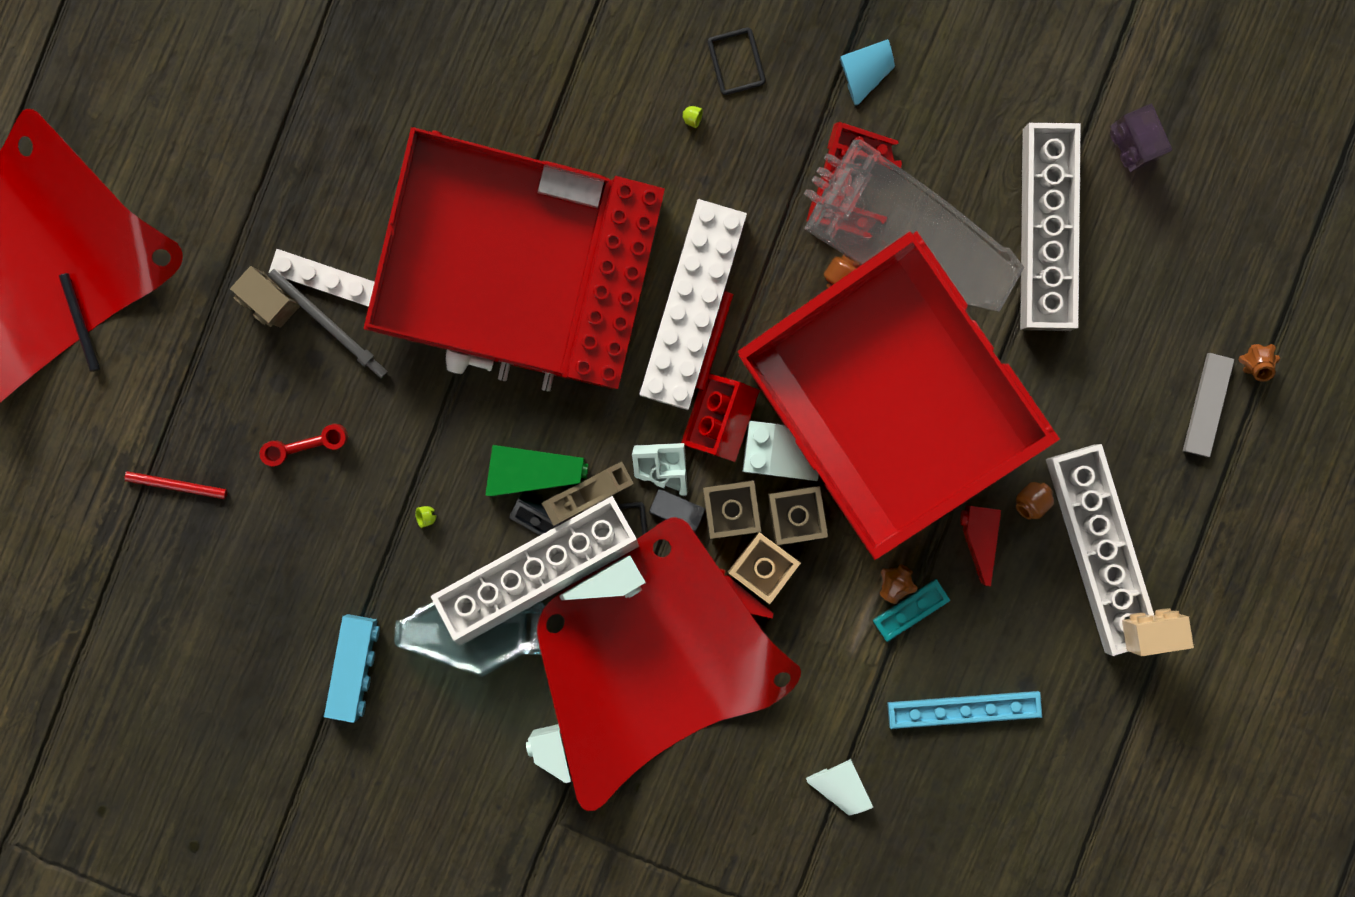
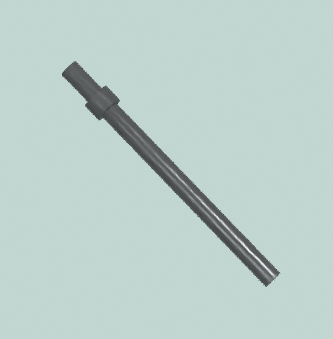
M275 269L270 271L267 276L358 358L357 361L361 365L370 368L381 379L387 374L388 371L374 359L375 356L369 350L361 348Z

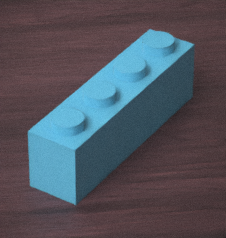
M350 614L342 617L324 714L325 718L355 723L359 717H363L366 708L363 695L364 691H368L371 677L367 676L368 668L373 666L375 652L372 651L373 641L377 642L380 627L376 626L377 619Z

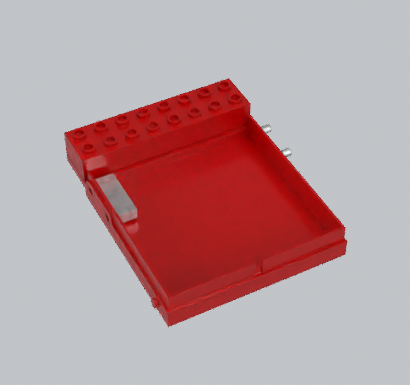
M411 127L364 330L501 363L499 380H502L506 364L503 381L507 380L510 365L545 373L542 390L544 391L546 385V391L551 390L554 376L609 389H618L665 188L619 176H614L610 180L599 174L553 162L540 161L445 136L439 131L433 130L430 132Z

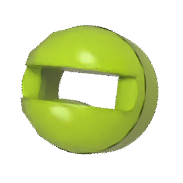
M689 106L683 111V119L687 125L697 128L703 116V109Z
M430 506L416 508V520L421 528L432 525L436 520V515L432 516L435 510Z

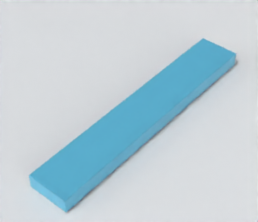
M1039 691L887 702L890 729L1042 718Z

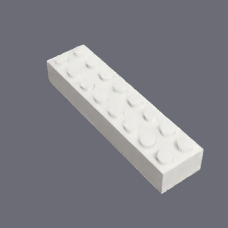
M1029 123L1023 128L1020 330L1072 331L1078 328L1079 123Z
M697 200L640 396L689 410L747 213L704 200Z
M1096 444L1048 458L1046 462L1104 651L1109 655L1115 656L1128 652L1122 620L1130 619L1129 615L1134 613H1145L1146 615H1154L1102 444Z
M613 496L435 593L431 598L452 639L461 646L639 547V544Z

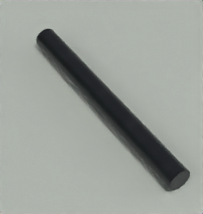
M69 273L61 274L59 279L90 372L100 370L99 363Z

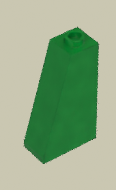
M493 445L485 495L495 496L582 483V478L587 479L589 464L584 463L585 458Z

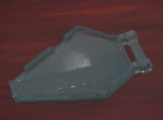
M434 602L415 610V614L396 621L394 642L397 647L483 677L522 654H541L537 625L544 609V603H536L459 646L452 639ZM526 613H531V640L526 643Z

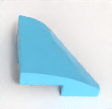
M888 39L840 56L854 106L859 105L875 89L879 82L894 69L895 63Z

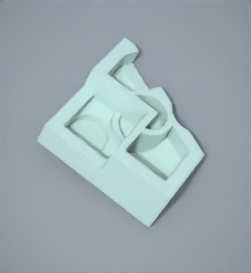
M684 443L634 446L632 458L634 476L636 478L652 481L655 485L662 488L667 486L678 490L682 496L687 495Z
M851 759L829 770L826 768L806 778L808 784L848 815L873 808Z

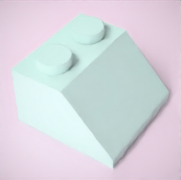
M559 724L533 730L528 738V742H526L528 756L533 757L536 765L565 783L571 782L572 777Z

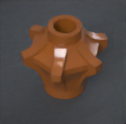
M1260 344L1251 345L1248 353L1239 356L1238 359L1240 363L1245 365L1243 371L1247 374H1252L1258 381H1267L1273 378L1275 375V365L1280 360V357L1274 354L1275 345L1270 344L1266 347Z
M901 564L898 568H883L881 570L883 583L880 595L888 602L897 604L899 599H902L905 595L916 592L918 587L913 583L911 577L912 570Z

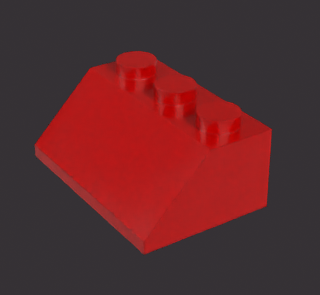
M709 374L705 390H699L681 443H684L685 446L735 462L760 390L739 381Z

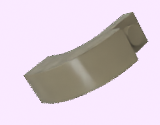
M620 462L544 501L542 505L554 526L634 483L623 462Z

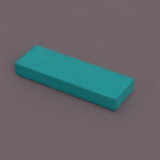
M934 579L872 621L885 641L888 642L948 603L950 599L937 579Z

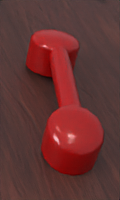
M331 424L323 429L321 435L287 445L277 440L270 441L261 447L259 452L260 459L265 465L272 467L284 463L288 454L325 445L332 450L339 449L347 443L348 432L340 424Z

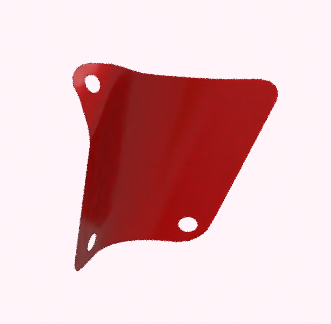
M25 109L21 112L0 150V403L46 364L79 340L59 275L69 273L87 330L90 332L119 310L157 289L178 271L183 260L182 249L178 243L128 210L47 121L33 109ZM26 136L32 141L33 150L29 156H23L19 151L18 143L21 137ZM158 249L166 250L171 256L170 262L165 266L155 264L152 260L153 252Z
M677 517L661 522L637 539L639 547L571 584L545 606L539 618L537 635L576 798L580 806L586 811H595L604 805L615 791L639 768L676 742L718 721L752 713L771 706L793 690L801 677L800 666L793 662L764 634L690 525ZM664 539L670 543L671 552L668 556L659 557L654 553L653 545L657 540ZM627 556H631L646 582L640 586L642 591L630 598H626L624 595L561 600L559 595ZM554 614L562 615L565 620L562 630L557 633H550L546 627L547 620ZM782 672L788 673L791 678L789 683L784 687L776 686L774 683L775 676Z

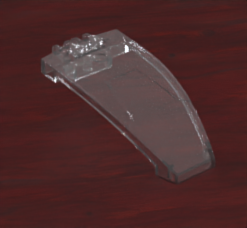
M853 140L842 160L830 154L825 155L824 159L837 169L834 174L822 167H819L816 171L820 176L829 181L828 183L817 176H814L811 180L816 186L824 190L822 196L817 195L812 190L805 191L804 195L817 203L804 228L806 231L861 265L909 231L912 234L918 231L968 305L1000 312L1024 269V266L1010 248L1002 247L947 201L880 155L879 151L863 140Z

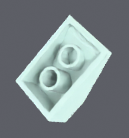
M749 421L742 472L818 481L819 474L817 470H813L795 443L796 439L789 428H786L785 425Z
M627 556L559 595L561 600L624 595L626 598H630L642 591L640 586L646 582L631 556Z

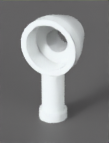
M450 350L446 352L447 370L450 372L463 374L468 365L484 368L487 371L492 370L493 361Z

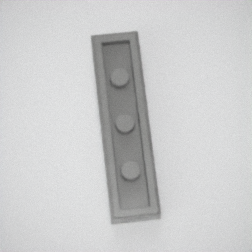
M1207 353L1183 451L1210 457L1234 359Z

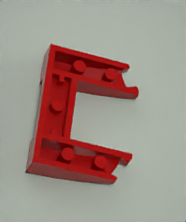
M842 122L835 123L827 148L829 151L816 196L812 199L806 221L852 235L871 238L872 235L867 231L876 221L883 224L887 217L842 203L855 157L897 169L901 168V160L894 161L892 145H897L898 141Z

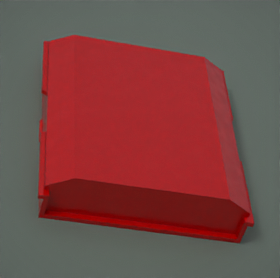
M909 231L738 351L740 354L738 356L786 428H789L796 439L795 443L813 470H817L826 484L825 487L874 560L1060 440L1010 365L1001 363L994 353V347L975 320L970 318L966 312L968 304L918 231L913 234Z

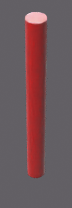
M723 293L695 386L696 389L705 390L733 298L732 293Z
M128 471L125 474L126 482L226 499L227 489Z

